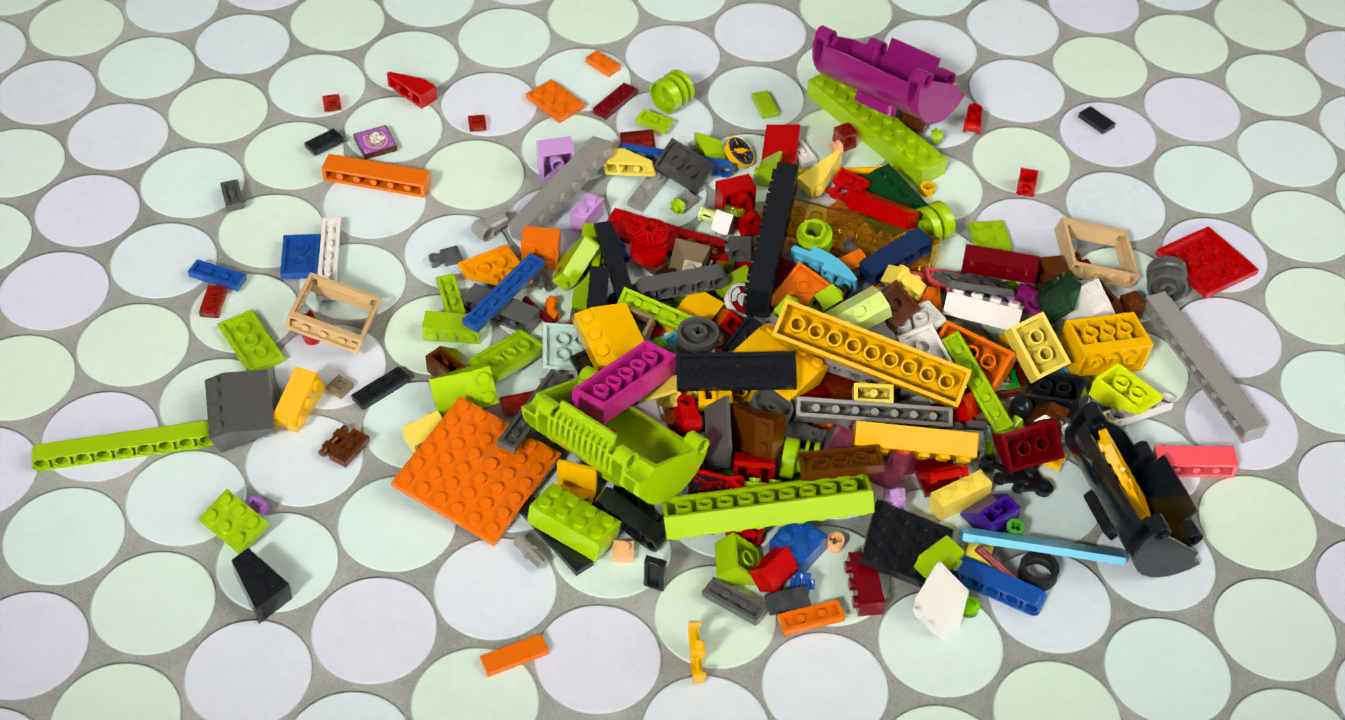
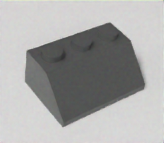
M724 396L705 406L704 415H700L702 427H704V432H701V435L709 440V446L704 458L706 469L730 468L731 464L729 396Z

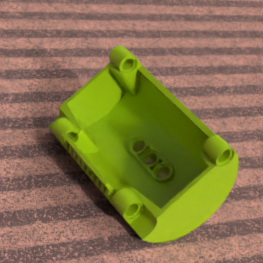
M591 366L584 367L579 377L537 392L535 398L530 403L521 406L522 415L529 426L581 459L583 465L595 468L598 475L613 485L624 487L652 505L667 502L688 485L700 468L709 446V440L698 432L691 430L683 438L633 406L628 407L604 425L572 406V389L598 372Z

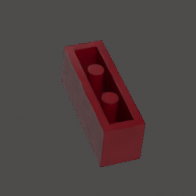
M862 551L848 552L847 561H844L845 574L849 575L848 589L853 592V609L856 608L858 617L883 614L885 598L878 571L859 564Z

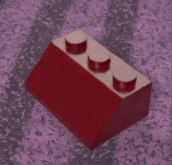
M1043 419L992 433L996 453L1009 473L1065 458L1056 419Z

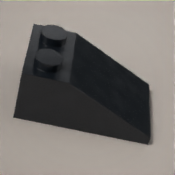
M1053 372L1031 384L1027 378L1022 394L1030 398L1034 405L1054 402L1070 409L1068 419H1071L1086 404L1089 396L1088 377Z

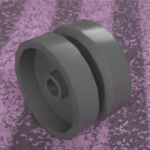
M1162 256L1152 260L1146 269L1148 294L1153 295L1166 291L1173 301L1183 298L1189 289L1186 263L1175 256Z
M701 316L686 318L678 326L676 351L678 350L680 353L716 352L719 341V328L717 324L711 319Z
M774 390L756 391L748 406L786 415L785 429L794 411L793 403Z

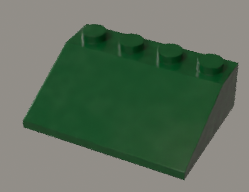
M890 164L874 169L864 177L870 182L866 191L915 210L928 205ZM858 212L882 239L905 231Z

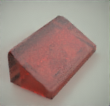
M653 129L619 133L620 144L629 143L656 148Z

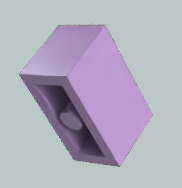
M588 192L570 213V229L582 234L583 223H596L604 214V198Z

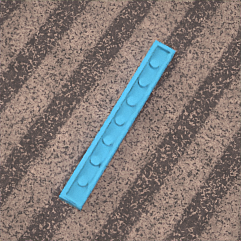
M960 526L958 532L962 541L1119 565H1125L1126 556L1123 552L1116 549Z

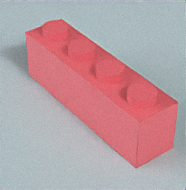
M1155 445L1153 450L1156 456L1153 462L1162 455H1166L1178 477L1234 478L1239 466L1234 446Z

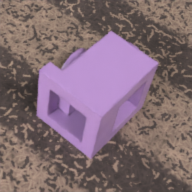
M885 487L882 501L904 510L906 502L905 488Z

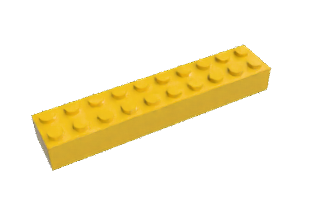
M785 299L771 335L772 339L888 384H894L896 387L952 407L953 409L958 408L972 370L788 299Z

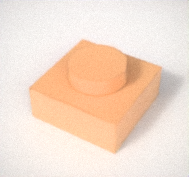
M613 540L612 562L633 563L634 541Z

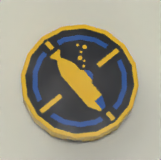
M733 136L725 142L724 150L726 156L733 164L736 163L738 164L737 167L743 169L753 164V151L743 139Z

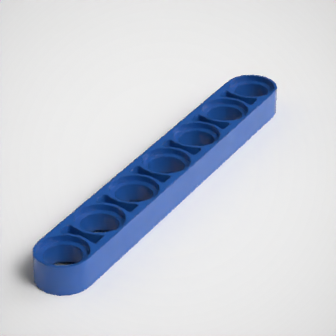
M629 143L618 145V148L626 149L636 154L638 152L645 154L644 157L652 160L653 165L657 160L654 155L660 156L664 150ZM702 156L716 165L711 175L725 178L732 176L734 164L731 161ZM722 167H728L730 171H725Z

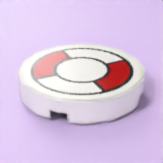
M736 283L729 287L725 294V306L741 320H744L747 316L745 315L746 307H743L744 295L747 296V294H744L745 283Z

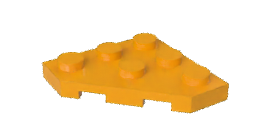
M505 244L458 262V269L467 280L497 286L520 261L510 247ZM532 279L525 286L532 284Z

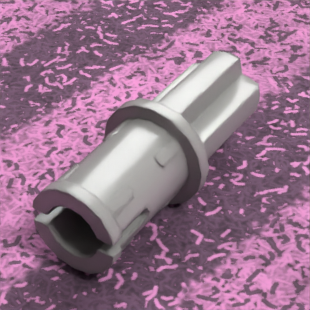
M524 535L518 536L514 540V545L523 553V557L527 560L529 559L538 569L544 568L547 560L538 552L536 545H532Z

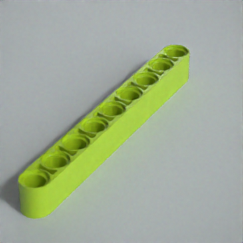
M208 420L37 444L31 449V467L37 471H46L212 446L213 443L209 440Z

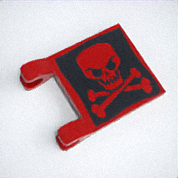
M698 469L697 473L688 483V495L727 490L729 486L732 489L742 488V485L737 483L743 484L744 477L740 475L729 477Z

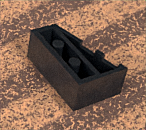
M249 548L231 560L235 576L259 624L293 599L290 584Z

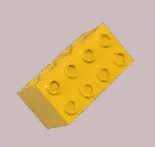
M1135 312L1066 320L1058 339L1071 362L1067 365L1071 375L1086 376L1088 378L1101 375L1117 363L1124 366L1130 372L1142 371L1154 345Z

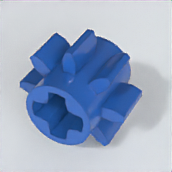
M795 572V577H790V588L806 584L808 594L810 590H815V579H811V573Z

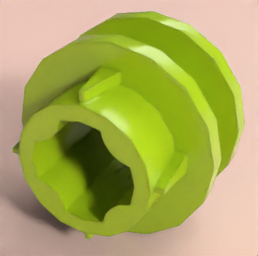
M807 219L799 225L796 231V244L798 247L809 251L815 246L829 253L833 244L832 229L827 222L821 219Z

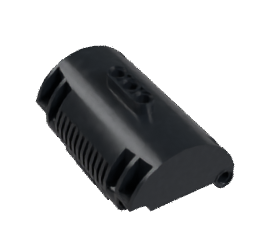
M1097 402L1085 404L1070 419L1064 438L1091 487L1083 496L1103 533L1112 541L1119 537L1136 570L1144 576L1167 577L1199 565L1200 562L1196 557L1198 551L1195 545L1203 539V535L1195 521L1191 520L1192 516L1199 512L1166 455H1162L1153 462L1156 456L1147 441H1139L1134 444L1126 429L1106 419ZM1106 428L1146 498L1151 513L1150 517L1146 516L1142 520L1139 518L1124 488L1121 486L1118 476L1114 474L1111 464L1107 462L1104 452L1101 451L1098 445V440H1101L1098 431Z

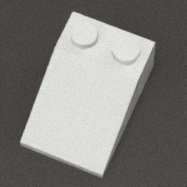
M1098 278L1080 286L1051 311L1060 333L1066 320L1115 314Z
M927 300L920 303V310L895 330L886 321L884 322L897 339L899 336L931 323L934 329L937 330L946 322V318Z
M938 562L916 596L913 612L918 619L928 626L929 631L941 640L960 628L969 590L941 562Z

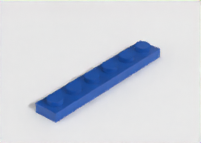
M531 253L528 254L462 319V325L478 333L545 267V260Z

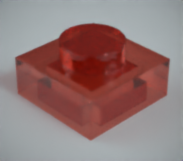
M339 94L322 96L325 112L342 110Z
M485 114L468 116L470 132L487 131Z

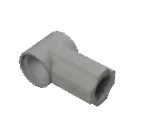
M500 211L485 220L477 219L472 224L471 231L484 242H487L493 238L496 231L509 223V219L503 211Z

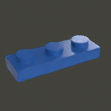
M198 259L188 270L189 277L237 292L247 280V276L244 273Z

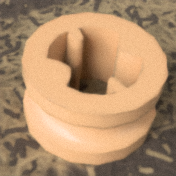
M840 140L829 143L831 154L838 149L841 151V155L843 154V145Z
M831 532L828 534L826 548L832 553L841 552L845 543L844 536L839 532Z

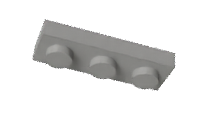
M655 171V177L647 176L630 197L627 206L644 212L666 183L667 176L658 171Z

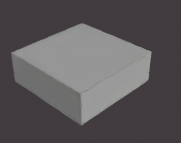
M684 190L674 198V200L678 198L684 202L686 211L699 202V197L687 190Z

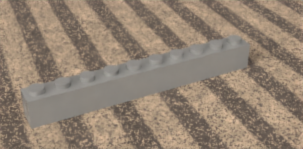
M1166 291L1146 296L1144 313L1242 443L1262 438L1267 427L1265 419L1260 416L1255 406L1250 403L1244 392L1234 382L1233 377L1228 374L1223 364L1218 361L1213 351L1208 348L1203 338L1198 335L1193 325L1189 323L1183 312L1175 305L1173 299L1169 297Z

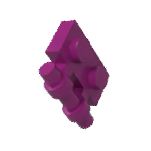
M1020 283L1014 300L1020 302V306H1024L1022 313L1027 312L1035 316L1044 312L1047 319H1049L1048 313L1051 310L1053 298Z

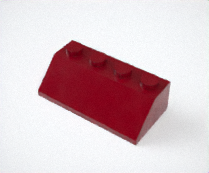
M966 244L961 272L1035 285L1040 256Z

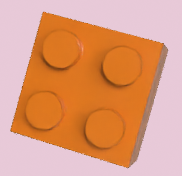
M524 226L521 238L522 260L531 253L545 260L546 269L556 270L561 258V229Z

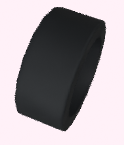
M1031 551L1021 558L1017 573L1022 581L1047 591L1056 584L1060 568L1059 563L1052 555ZM1032 564H1039L1047 568L1051 575L1047 578H1037L1031 575L1026 567Z

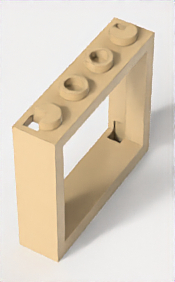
M1066 217L1060 219L1054 231L1060 255L1067 264L1069 275L1089 281L1099 278L1104 284L1132 289L1140 275L1127 230ZM1071 238L1115 247L1121 270L1076 261Z
M310 272L288 314L285 328L359 354L378 313L382 298ZM310 291L370 312L360 335L300 314Z

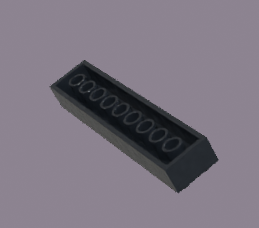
M778 162L776 169L773 168L771 179L773 181L770 180L768 191L770 193H767L765 201L768 205L763 207L762 216L764 218L761 217L759 226L762 230L757 232L756 241L759 242L755 243L753 254L756 255L751 257L750 267L752 269H749L747 274L749 282H745L744 294H747V296L744 295L743 307H746L745 315L750 314L755 317L768 318L797 191L799 165Z

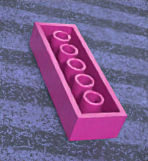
M645 340L572 389L571 405L604 425L674 376L677 355Z

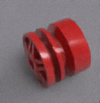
M643 218L634 222L630 235V257L632 260L643 266H656L663 263L668 256L669 227L665 222L655 218Z

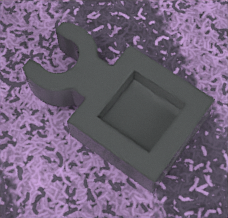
M457 245L440 249V254L431 253L428 255L432 268H437L441 264L447 267L463 261Z
M544 267L532 280L537 282V287L540 290L544 287L546 292H549L552 284L549 282L550 278Z
M974 420L967 421L966 424L953 422V429L983 431L985 439L987 421Z

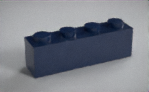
M919 227L910 230L904 236L893 240L889 245L862 259L859 262L860 275L871 286L875 287L881 283L880 280L888 265H904L908 267L931 253L932 239Z

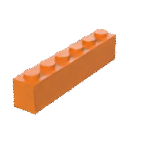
M328 154L322 166L324 181L422 198H425L431 185L430 171L334 154Z

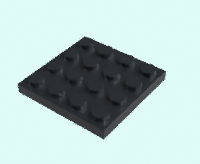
M877 500L874 504L875 513L871 515L859 564L922 588L927 579L914 568L919 555L946 535L952 539L954 529Z

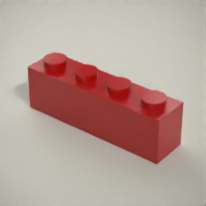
M863 189L850 191L847 208L903 230L916 228L920 211Z

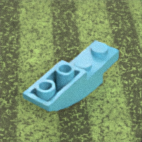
M793 245L790 250L791 262L797 265L800 261L811 270L821 272V277L829 283L840 286L845 290L856 291L857 278L838 258L815 246L809 251Z

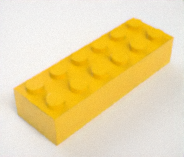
M856 421L852 427L851 447L879 444L882 456L895 453V457L901 458L915 455V459L927 460V458L936 457L935 461L947 462L950 459H955V463L968 464V462L977 458L979 433Z

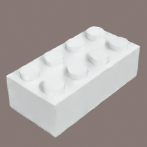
M950 289L947 293L942 314L1006 330L1020 323L1024 306H1020L1021 303L1018 301L1010 300L1008 303L1002 301L1001 297L991 296L987 298L983 297L984 293H967L965 290Z

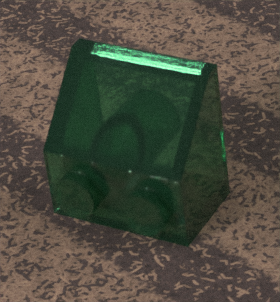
M1067 271L1055 275L1050 281L1042 283L1038 288L1039 292L1036 300L1040 311L1044 312L1050 324L1075 309L1082 284Z

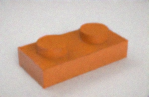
M598 50L585 57V63L608 77L621 70L619 63Z

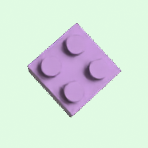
M571 136L536 141L537 169L541 181L551 180L575 155Z

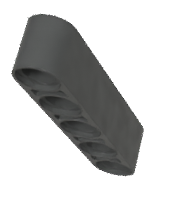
M713 264L643 277L636 281L635 286L638 293L657 301L721 289L728 285L729 280L723 265Z

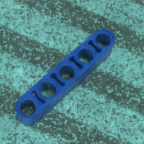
M963 556L961 559L963 563L957 570H950L965 587L1032 616L1039 615L1047 599V594L1042 589L966 556Z

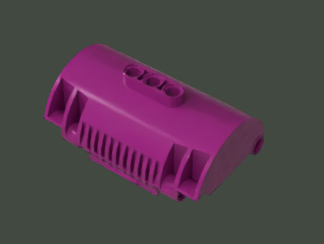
M824 25L820 26L816 31L812 48V58L816 70L822 75L857 90L854 98L855 101L885 115L895 117L898 109L926 123L937 124L949 117L965 96V94L959 92L960 85L954 83L956 74L943 67L939 68L941 58L895 38H891L890 44L887 46L886 42L874 37L870 38L867 44L854 38L837 36L835 30Z

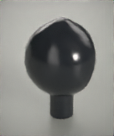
M1016 393L1015 398L1010 403V411L1013 415L1025 419L1034 410L1033 402L1027 396H1023L1022 393Z

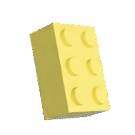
M1044 312L1003 332L1030 384L1071 363Z

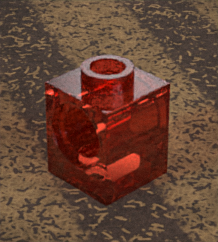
M849 122L834 127L832 141L840 140L843 145V152L856 148L858 132Z

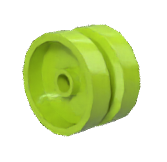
M934 201L927 206L916 209L920 211L916 228L919 227L932 239V245L937 244L941 240H946L955 234L956 223L954 216L944 202Z

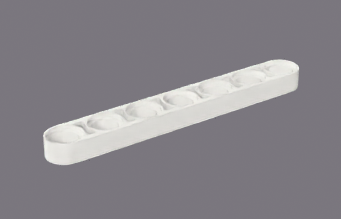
M1162 392L1160 393L1164 396L1162 400H1166L1169 403L1160 401L1152 406L1154 408L1148 409L1141 415L1114 408L1104 411L1103 414L1106 419L1122 427L1170 411L1173 408L1175 398L1170 393ZM1113 416H1119V417H1121L1122 419H1117V418H1114ZM1068 423L1064 424L1060 430L1059 436L1060 439L1064 442V432L1066 430Z

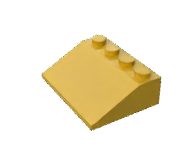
M626 302L591 307L574 314V327L594 369L600 371L644 341Z
M767 323L753 332L733 352L796 351L797 390H774L790 402L797 396L799 397L819 386L829 366L822 359L815 357L811 353L772 339L771 335L775 325Z

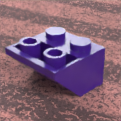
M988 494L960 512V516L973 528L1003 532L1007 529L1009 520L1019 518L1021 506L1008 494Z

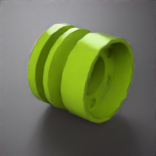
M678 69L670 71L664 77L653 82L649 90L654 105L666 114L673 113L680 106L691 101L695 93L690 78Z
M786 437L779 478L793 480L795 473L800 472L798 453L821 450V443L815 442L814 450H810L811 441L808 440L803 449L800 448V439Z

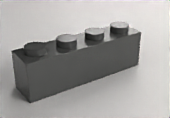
M474 283L463 297L465 311L470 312L492 290ZM512 298L490 321L515 331L522 329L531 334L540 323V309Z

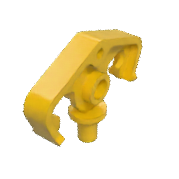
M699 620L688 621L689 651L694 684L704 683L706 672L702 671L701 659H705V643L699 640V626L702 625V622Z

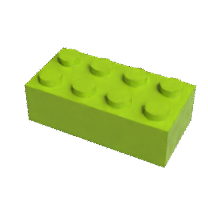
M552 483L530 504L527 523L595 562L613 544V540L618 539L622 522L555 483Z

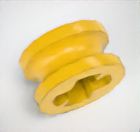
M923 181L920 185L919 194L923 197L933 196L936 189L935 184L930 181Z

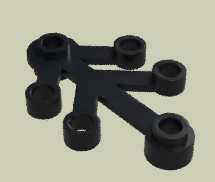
M985 454L981 457L979 463L981 470L985 472H992L994 469L1000 471L996 472L993 478V482L997 485L1013 483V492L1017 494L1035 492L1040 497H1048L1054 490L1050 481L1043 479L1038 472L1039 465L1026 468V471L1031 473L1033 477L1031 478L1024 469L1009 473L1006 467L996 462V458L991 454Z

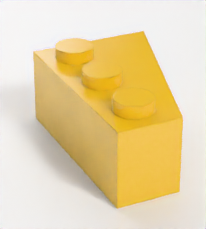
M295 366L274 412L276 426L297 433L304 426L308 416L326 390L325 385L316 372Z

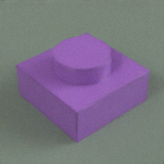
M251 495L246 502L262 518L271 507L267 502L254 495Z

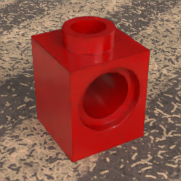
M1021 168L1016 194L1029 197L1034 196L1038 170Z

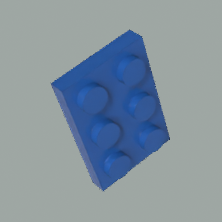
M320 234L283 235L281 279L308 278L310 272L318 275Z

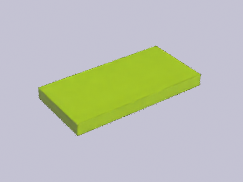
M253 309L217 324L246 371L266 370L285 362L284 355Z
M519 329L471 357L469 364L472 366L485 362L490 366L493 380L498 383L541 357L542 342L524 330Z

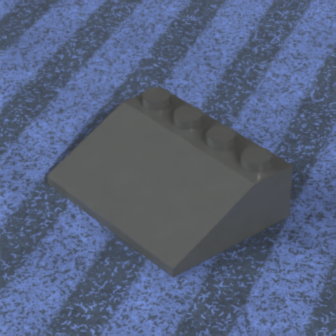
M267 369L225 372L205 380L209 440L221 453L276 431L270 374Z

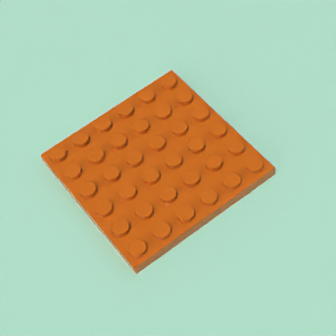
M460 396L391 481V486L495 546L518 516L520 510L558 462V459L561 458V453L530 435L526 437L515 454L496 446L498 438L508 427L509 423Z

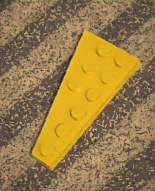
M1106 428L1098 431L1101 439L1098 440V445L1101 451L1104 452L1107 462L1111 464L1114 474L1118 476L1120 484L1124 488L1139 518L1142 520L1146 516L1150 517L1151 513L1146 498Z

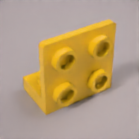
M558 459L557 485L592 504L597 496V470L589 465Z

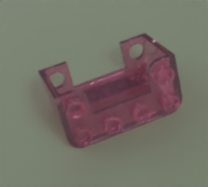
M838 424L827 450L851 447L854 440L852 431ZM895 451L887 461L885 472L867 475L870 482L886 489H895L912 476L919 461L911 454Z

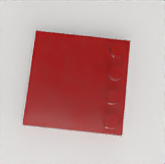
M1209 226L1157 249L1155 253L1157 257L1175 256L1182 259L1187 266L1189 285L1205 299L1257 275L1259 270Z

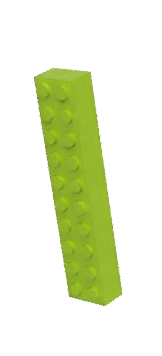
M819 74L809 79L807 96L892 166H898L899 172L920 188L923 181L931 182L945 174L947 158L898 118L885 115L855 101L854 98L857 90L825 75Z
M859 474L854 477L841 476L834 479L822 478L815 481L795 480L681 495L662 503L667 540H680L686 537L698 538L708 534L720 535L731 531L742 532L746 529H763L769 526L781 527L792 523L803 524L807 521H825L830 518H846L852 515L864 516L869 513H875L873 489L867 474Z

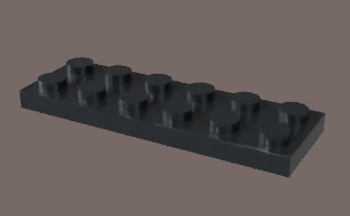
M796 351L677 353V392L797 390Z

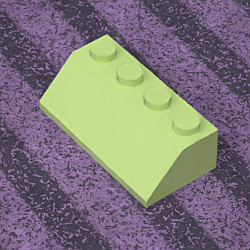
M874 286L824 312L827 315L866 330L892 317L889 303L881 291Z

